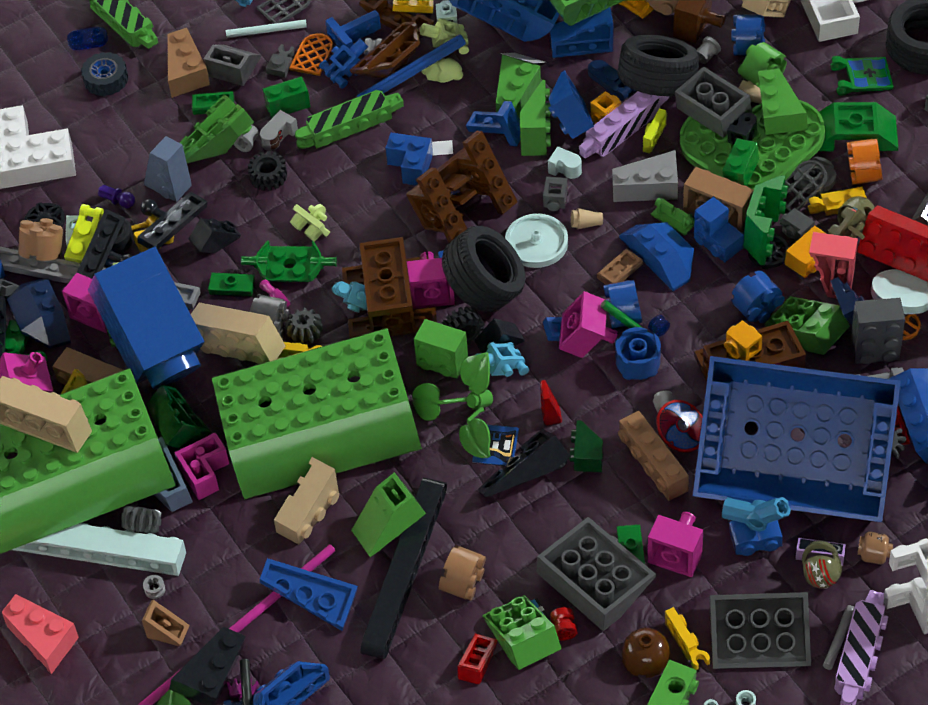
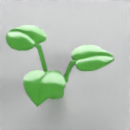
M485 352L469 356L461 364V379L464 384L469 386V391H472L467 397L439 400V389L431 383L417 386L412 394L416 412L426 421L435 420L439 416V404L467 402L470 408L477 409L467 419L468 425H463L460 428L459 437L463 448L471 455L479 458L491 457L489 428L483 420L475 418L479 413L484 412L485 407H489L493 403V395L487 389L490 378L489 353Z

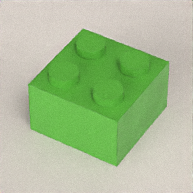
M424 319L414 338L417 366L424 370L441 373L446 377L458 379L461 364L468 357L466 332Z

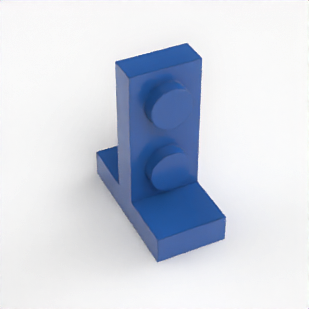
M376 10L343 26H339L333 17L325 20L327 35L338 48L344 44L350 49L353 46V42L359 38L361 39L381 29L380 16Z
M504 101L498 112L474 111L466 124L468 132H476L478 130L483 133L504 134L509 146H517L521 140L520 119L512 101Z

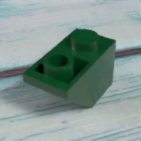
M577 420L576 429L571 431V443H575V447L570 448V462H574V471L602 472L603 440L583 421Z

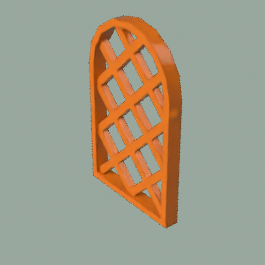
M322 33L311 34L304 38L289 70L320 76L323 69L318 70L317 67H319L320 63L314 64L313 61L319 59L322 62V57L326 56L324 60L328 61L333 49L332 39ZM317 38L316 41H310V39ZM327 39L330 43L324 45L322 41ZM320 43L321 46L315 49L313 45ZM311 46L313 50L308 52L304 50L305 48ZM321 49H324L326 51L325 53L320 55L317 52ZM315 52L317 56L310 58L309 54ZM306 56L308 60L301 62L299 58ZM310 62L312 66L305 68L304 64Z

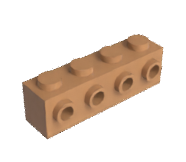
M637 411L619 420L618 435L621 441L627 445L633 457L639 461L645 473L651 477L658 490L664 494L667 500L670 501L688 492L689 475L641 412Z

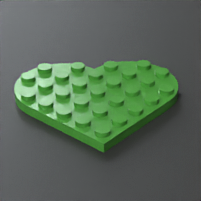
M799 100L807 113L808 130L765 135L762 103L752 109V113L757 118L758 129L752 141L758 144L759 161L748 183L749 188L754 190L755 185L781 175L786 176V180L799 164L810 160L820 150L825 139V126L823 118L817 109ZM689 116L680 130V147L684 157L695 167L708 170L713 174L723 177L722 170L734 144L728 143L727 135L723 138Z

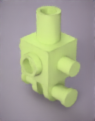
M439 19L435 26L425 23L421 25L420 35L432 38L433 47L437 48L461 34L466 44L459 48V53L467 54L469 52L467 33L464 31L462 24Z

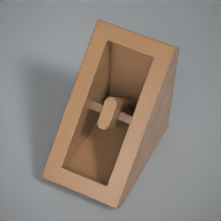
M151 600L142 619L147 638L176 646L182 644L190 626L155 600Z

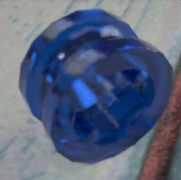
M657 315L648 324V329L658 337L664 335L670 328V323L668 320H665L663 315Z

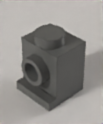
M546 176L543 207H547L551 211H558L560 208L565 209L568 179Z
M795 208L788 214H784L779 221V224L783 226L782 232L788 238H792L795 241L807 233L815 223V221Z

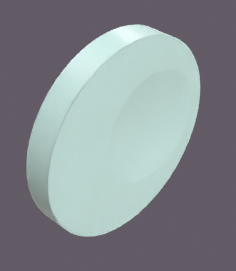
M529 214L518 218L509 226L505 235V239L519 255L523 266L530 268H541L556 263L564 256L568 248V234L565 226L556 218L545 214Z
M898 269L886 270L874 277L871 286V295L874 300L901 297L904 314H919L928 311L927 281Z

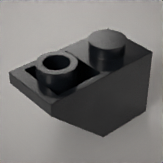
M200 218L188 240L200 252L215 254L238 240L241 234L230 221Z

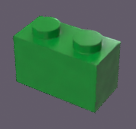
M302 76L263 88L265 106L271 119L280 110L291 114L311 107L309 92Z
M736 139L722 170L723 178L725 177L738 184L748 186L759 161L757 142Z

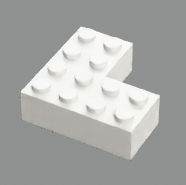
M801 0V3L818 41L821 42L858 34L860 16L854 3L867 0Z
M23 105L0 109V189L76 176L73 147L68 128L29 135L28 122Z

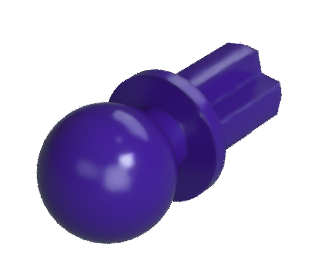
M106 185L99 187L98 195L110 200L114 205L119 202L121 207L127 209L131 208L135 203V197L130 192L122 193L120 188L114 189Z

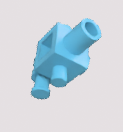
M341 281L333 285L332 292L344 298L343 303L348 305L347 308L357 313L360 310H367L365 285L355 281L350 282V284Z
M492 342L488 344L486 352L489 353L491 376L505 375L509 377L513 374V369H518V373L521 376L529 372L528 366L525 365L524 357L521 356L518 349L514 348L512 342L504 344Z

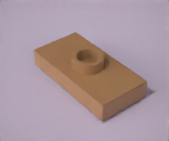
M626 248L597 273V279L605 285L623 282L643 265V259Z

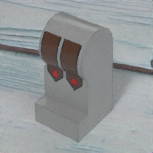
M280 110L260 131L262 147L268 151L275 150L288 134L294 136L295 131L298 130L296 118Z

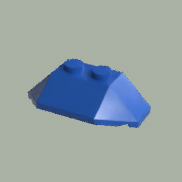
M667 222L635 225L619 235V238L638 257L643 259V262L672 291L690 282L694 248Z
M300 661L290 664L287 668L278 671L269 683L257 689L253 696V705H300L330 680L328 667L325 664Z

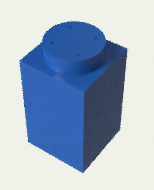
M156 246L94 274L88 292L127 368L131 369L136 384L148 379L152 389L156 390L162 384L167 386L186 377L201 366L196 354L205 341Z

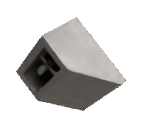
M212 45L204 57V64L207 68L208 76L244 86L259 62L261 55L227 45Z

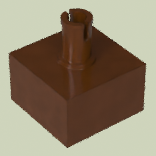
M679 0L674 10L673 37L696 44L707 23L722 28L726 16L711 12L712 0Z

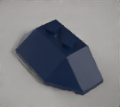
M38 279L23 283L9 296L7 303L23 335L44 344L49 349L71 343L62 307L48 279Z

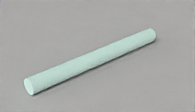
M306 19L226 30L227 38L307 28Z

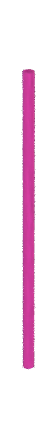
M329 544L301 569L312 572L335 552L334 547ZM273 591L229 629L239 633L282 596ZM179 671L138 705H153L169 690L171 679Z

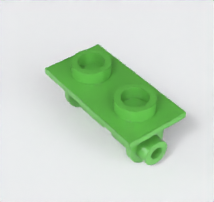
M658 198L655 201L657 208L651 213V216L661 222H667L673 229L683 235H686L694 227L692 214H687L679 208H675L665 198Z

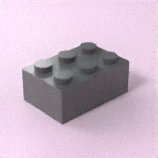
M705 67L701 68L675 91L677 109L723 138L727 135V129L730 124L737 125L741 114L752 113L750 95Z
M901 297L855 301L850 341L855 364L900 360L905 324Z

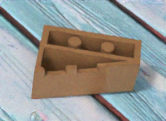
M187 28L168 34V84L171 98L210 85L207 68Z

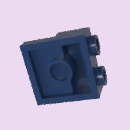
M839 277L830 280L843 315L852 325L855 301L865 300L862 296L858 297L851 290L847 282L843 283Z

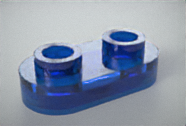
M102 27L86 28L70 32L67 36V41L71 49L82 50L105 45L108 42V35L106 29Z

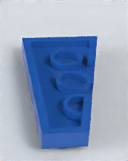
M268 558L260 576V583L343 631L358 586Z

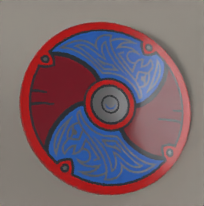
M669 401L660 408L657 414L656 424L658 433L670 448L679 452H692L699 448L703 416L695 406L686 401Z

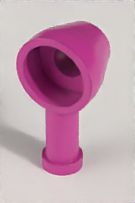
M266 279L261 281L259 287L268 293L270 297L287 301L286 308L291 305L278 288L275 289Z

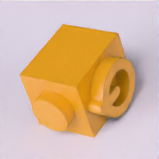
M606 91L591 102L592 121L596 124L621 105L620 99Z
M742 320L736 326L733 325L727 330L726 342L723 344L733 358L748 361L762 350V335L753 326H749Z

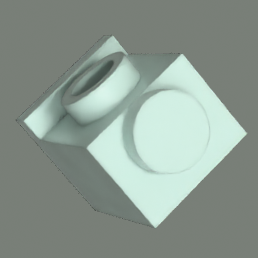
M449 0L436 4L437 21L445 19L447 21L453 20V22L457 23L456 7L452 6Z

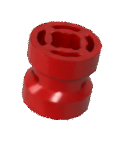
M562 607L550 613L551 623L555 626L558 639L561 641L572 639L578 633L577 626L573 623L575 617L571 608Z

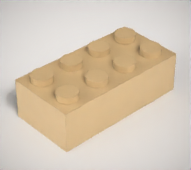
M198 303L191 313L205 341L200 348L204 353H213L223 357L228 356L242 361L247 360L262 364L276 360L286 346L270 316L204 303Z
M5 376L0 378V424L76 453L79 452L92 430L82 405L78 401L73 399L67 400L54 392L48 393L35 385L29 386L16 378L10 379Z

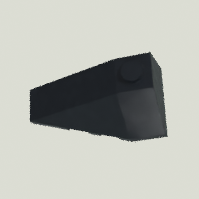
M541 429L520 447L522 452L519 455L510 457L506 461L507 464L504 470L496 471L478 491L483 496L489 497L553 472L555 469L559 470L567 464L566 460L571 456L554 434Z

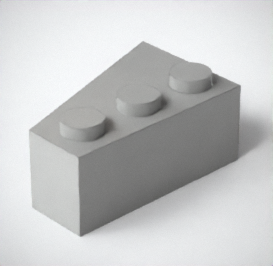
M676 150L612 169L613 202L657 200L658 198H665L666 200L678 199Z

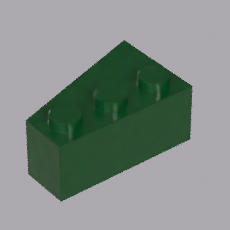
M162 384L146 403L162 437L169 446L181 450L211 434V431L176 388Z

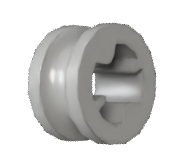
M150 575L144 580L143 589L146 596L151 599H158L164 595L165 585L160 576ZM151 585H153L154 590H150Z

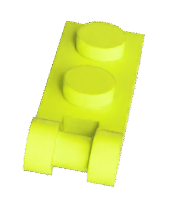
M81 205L77 222L64 255L65 260L82 262L104 213L103 208L96 207V209H93L89 205ZM88 216L93 217L92 222L86 221Z

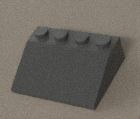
M589 517L537 556L536 573L603 631L621 618L656 577V574Z
M808 592L709 596L713 669L811 666Z

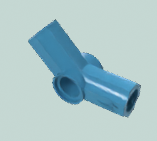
M727 497L723 504L722 518L746 523L754 531H764L768 523L789 516L791 509L788 500L784 497L775 498L767 502L754 500L752 503Z

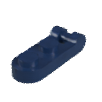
M594 60L588 65L589 77L612 95L617 96L621 101L627 99L628 94L636 92V90L623 84L617 74V70L605 61Z

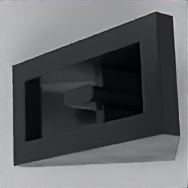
M493 318L475 339V343L480 352L485 353L488 350V344L492 342L495 344L512 342L516 346L523 343L524 338L515 323Z

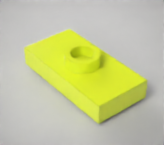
M659 108L652 122L647 124L643 137V152L650 154L661 136L667 122L666 110Z

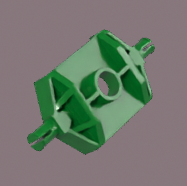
M266 241L257 252V255L241 256V265H254L263 280L312 282L321 269H324V266H337V257L322 256L314 241H312V247L270 246V242ZM287 264L295 265L293 268H285Z

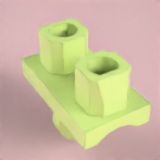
M297 204L294 206L293 210L296 214L290 223L297 230L301 231L308 223L310 226L305 230L304 234L314 242L322 234L326 237L330 234V231L320 222V220L326 221L327 219L325 215L326 208L323 205L318 204L315 207L310 205L308 210L311 213H308Z

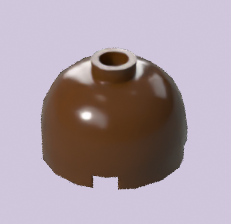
M640 628L631 632L626 637L622 646V662L625 668L635 676L639 674L646 675V678H652L660 675L670 659V647L665 636L651 628Z

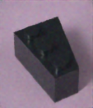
M223 627L171 679L169 689L204 705H216L243 649L246 636Z

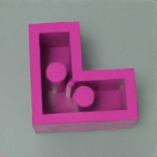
M215 432L175 452L178 468L198 500L219 491L214 471L229 464L226 448Z

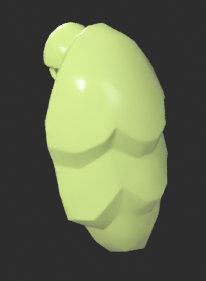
M442 58L421 71L428 80L441 83L449 82L453 79L460 80L463 77L461 65L452 58Z

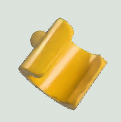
M154 215L149 216L145 222L131 225L132 231L147 228L159 218Z

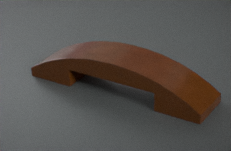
M387 0L359 1V5L367 13L376 10L380 16V22L393 30L403 22H416L419 36H422L420 35V28L423 23L435 24L433 20L419 13L414 17L406 12L393 11V6L388 4Z

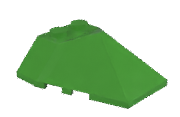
M224 94L206 112L208 117L201 124L199 122L195 124L194 128L196 130L189 137L185 136L180 141V144L183 145L186 162L191 163L226 154L241 134L245 135L251 130V125L254 121L240 105H235Z

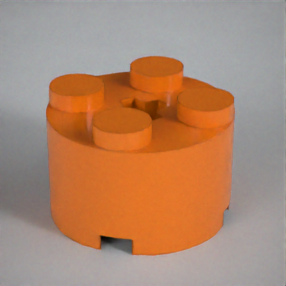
M877 139L846 142L848 155H852L848 157L849 168L854 170V172H851L852 185L882 180Z

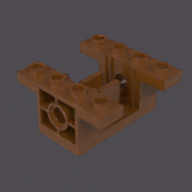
M477 130L463 141L464 148L438 169L431 167L416 179L418 185L406 193L423 228L444 233L449 243L467 229L462 219V213H459L456 208L466 203L475 194L489 196L499 214H504L518 202L482 131Z
M403 237L359 243L362 265L342 268L343 282L348 284L355 281L365 285L368 316L348 319L350 338L388 328L390 336L417 333L424 319L437 323L435 307L413 310L407 261L420 260V257L406 259Z
M789 321L757 330L762 335V350L748 361L805 368L806 353ZM726 339L705 345L703 349L694 351V357L706 382L710 356L735 359L727 352L723 344L726 342Z

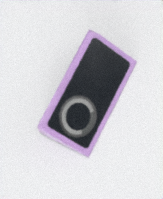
M798 538L796 560H802L803 552L810 543L820 540ZM828 542L836 548L841 565L843 566L846 544ZM825 549L812 550L807 556V559L818 555L833 559L832 553Z

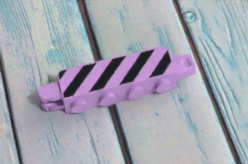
M636 92L597 122L594 127L586 131V138L579 146V154L585 159L595 152L600 156H606L651 121L660 106L669 97Z
M870 590L865 601L861 600L855 604L834 687L836 692L841 695L840 705H856L857 699L862 700L864 692L870 691L872 677L868 676L870 670L875 671L878 657L874 656L875 650L880 651L883 636H879L881 629L886 630L889 616L884 615L886 606L883 605L884 593Z

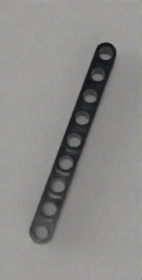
M425 477L421 481L415 499L426 514L402 532L362 639L360 653L380 659H386L445 499L447 482Z

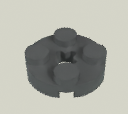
M812 157V160L821 163L827 172L825 185L815 195V197H821V194L828 192L835 185L836 172L829 160L822 157ZM812 163L804 165L800 169L802 171L807 170ZM816 165L807 175L812 179L814 177L810 175L819 174L823 169L821 166ZM797 171L793 175V183L802 175L800 172ZM824 173L815 181L819 186L823 181ZM806 178L802 179L795 187L802 190L809 181ZM810 186L804 193L811 194L817 188Z

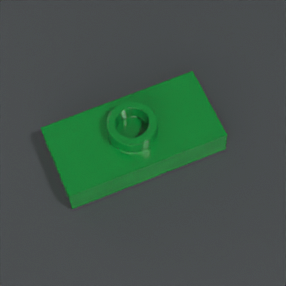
M233 91L192 95L193 115L206 114L224 94L234 102Z
M211 273L208 288L209 294L252 296L255 275Z
M640 524L617 526L618 542L645 564Z

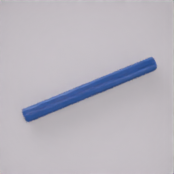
M461 34L455 36L359 93L357 97L375 90L382 91L383 93L389 91L466 44L465 39Z

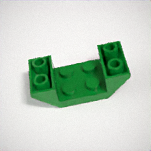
M833 102L819 111L825 126V139L819 151H834L835 140L877 139L879 151H898L896 116L877 102Z
M783 175L755 185L746 212L743 246L760 265H765L767 257L772 255L773 244H770V241H773L775 228H771L772 221L778 222L780 214H784L787 202L783 201V198L787 196L788 185H785L786 176Z

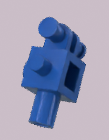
M360 38L350 49L344 44L340 48L335 46L331 50L333 55L329 58L333 63L329 65L327 60H323L319 64V68L325 71V75L328 78L331 77L330 80L333 83H337L343 89L348 84V81L343 76L347 75L350 77L352 75L350 69L360 61L358 57L368 46Z

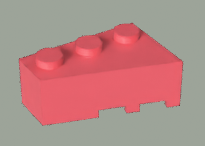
M813 232L809 254L814 258L815 268L819 270L820 280L827 297L837 298L830 280L839 277L843 283L847 282L852 290L858 238Z
M17 594L14 595L2 611L7 627L24 646L26 645L36 659L42 662L51 675L79 638L73 622Z

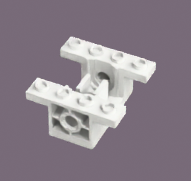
M926 538L911 545L897 546L891 550L889 564L892 571L916 565L921 577L904 584H893L886 588L884 592L886 609L910 603L924 635L928 634V539Z

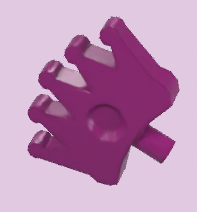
M234 678L232 686L227 681L226 685L229 690L230 699L239 698V701H241V681L238 685L237 679ZM251 679V692L253 699V696L259 686V682L256 681L255 684L252 686Z

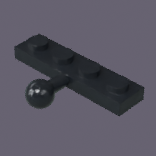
M189 192L172 208L164 212L158 208L154 200H144L140 207L141 212L146 216L154 215L159 219L138 236L137 243L148 249L156 246L158 250L206 209L208 201L193 192Z
M105 209L77 273L93 279L95 273L102 271L107 258L114 262H122L133 257L130 254L120 255L111 251L125 217Z

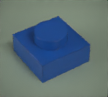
M546 317L544 319L543 325L548 341H560L562 317Z

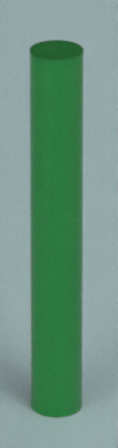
M607 300L601 303V308L629 329L642 327Z

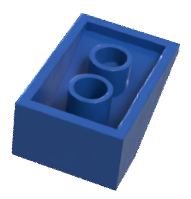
M564 70L561 72L548 98L551 105L548 109L554 118L558 117L561 121L559 126L565 135L568 133L574 139L594 127L585 101Z

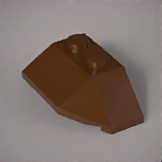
M403 22L353 66L350 72L352 74L384 79L395 73L394 71L408 62V59L420 45L416 22Z

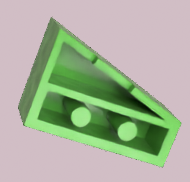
M502 54L496 97V112L499 111L504 101H512L520 119V111L541 82L539 65Z
M780 69L758 71L765 135L808 130L807 113Z

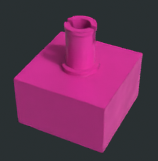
M428 251V259L426 258V252H423L420 255V260L407 261L413 309L455 305L454 291L443 272L442 258L434 259V254Z
M76 273L62 291L69 317L107 333L108 329L88 292L92 279Z
M584 291L562 313L560 350L583 358L601 339L611 344L615 342L618 331L606 327L607 311L600 307L605 299Z
M3 352L0 358V378L2 376L10 379L16 378L29 386L35 385L48 393L53 392L45 357L38 352L36 354L32 352L30 355Z
M682 512L679 521L661 515L657 516L648 536V563L693 577L702 557L703 529L692 526L696 520L692 513Z

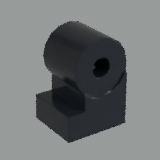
M743 113L739 116L737 125L730 124L727 129L728 143L735 144L737 138L748 141L754 139L758 132L755 114Z

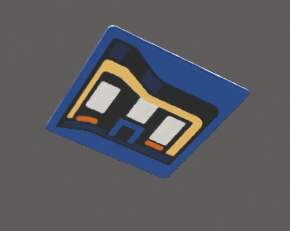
M487 425L490 431L491 457L479 458L473 456L472 462L506 466V461L510 457H515L519 428Z

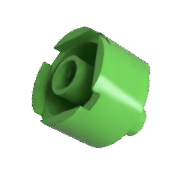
M761 42L756 46L751 45L746 51L747 56L744 62L738 68V74L760 88L758 71L779 68L783 74L787 65V61L784 60L786 56L765 42Z

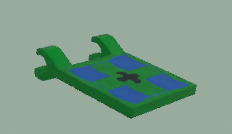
M833 56L831 59V70L839 71L846 68L850 81H838L839 88L836 91L840 96L851 92L893 90L894 88L886 57L845 59L840 56Z

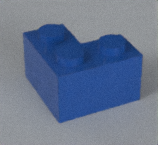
M390 133L386 145L387 165L401 167L403 184L418 185L416 179L429 169L433 157L432 138Z
M712 197L695 210L694 239L699 245L706 247L714 257H718L725 263L743 249L744 234L728 223L729 208L715 197Z

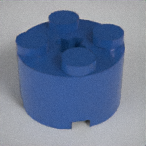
M737 14L733 16V25L736 27L731 32L732 41H736V44L733 46L734 56H747L746 51L749 46H756L761 42H765L764 16L759 14Z
M755 271L756 275L752 277L747 275L737 283L732 291L734 298L731 299V302L748 321L764 323L770 318V314L783 304L785 297L782 295L781 289L765 272Z
M634 280L603 285L605 297L610 298L606 299L608 302L636 323H642ZM610 316L612 329L625 327L615 317Z
M634 327L625 330L622 336L616 340V367L623 378L627 380H640L653 377L658 373L661 361V343L655 333L653 335L648 332V329Z

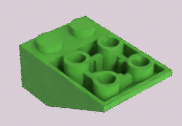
M545 80L540 82L520 111L521 156L547 155V147H551V134H547L551 131L550 118H546L551 115L548 109L550 103H546V101H549L550 88L546 89Z
M792 296L764 324L765 327L789 321L802 348L805 351L822 355L850 327L840 305Z
M394 472L376 486L351 531L367 554L372 557L426 513Z
M525 595L516 597L511 602L501 607L493 608L490 612L483 615L484 620L507 657L518 670L561 650L555 626Z

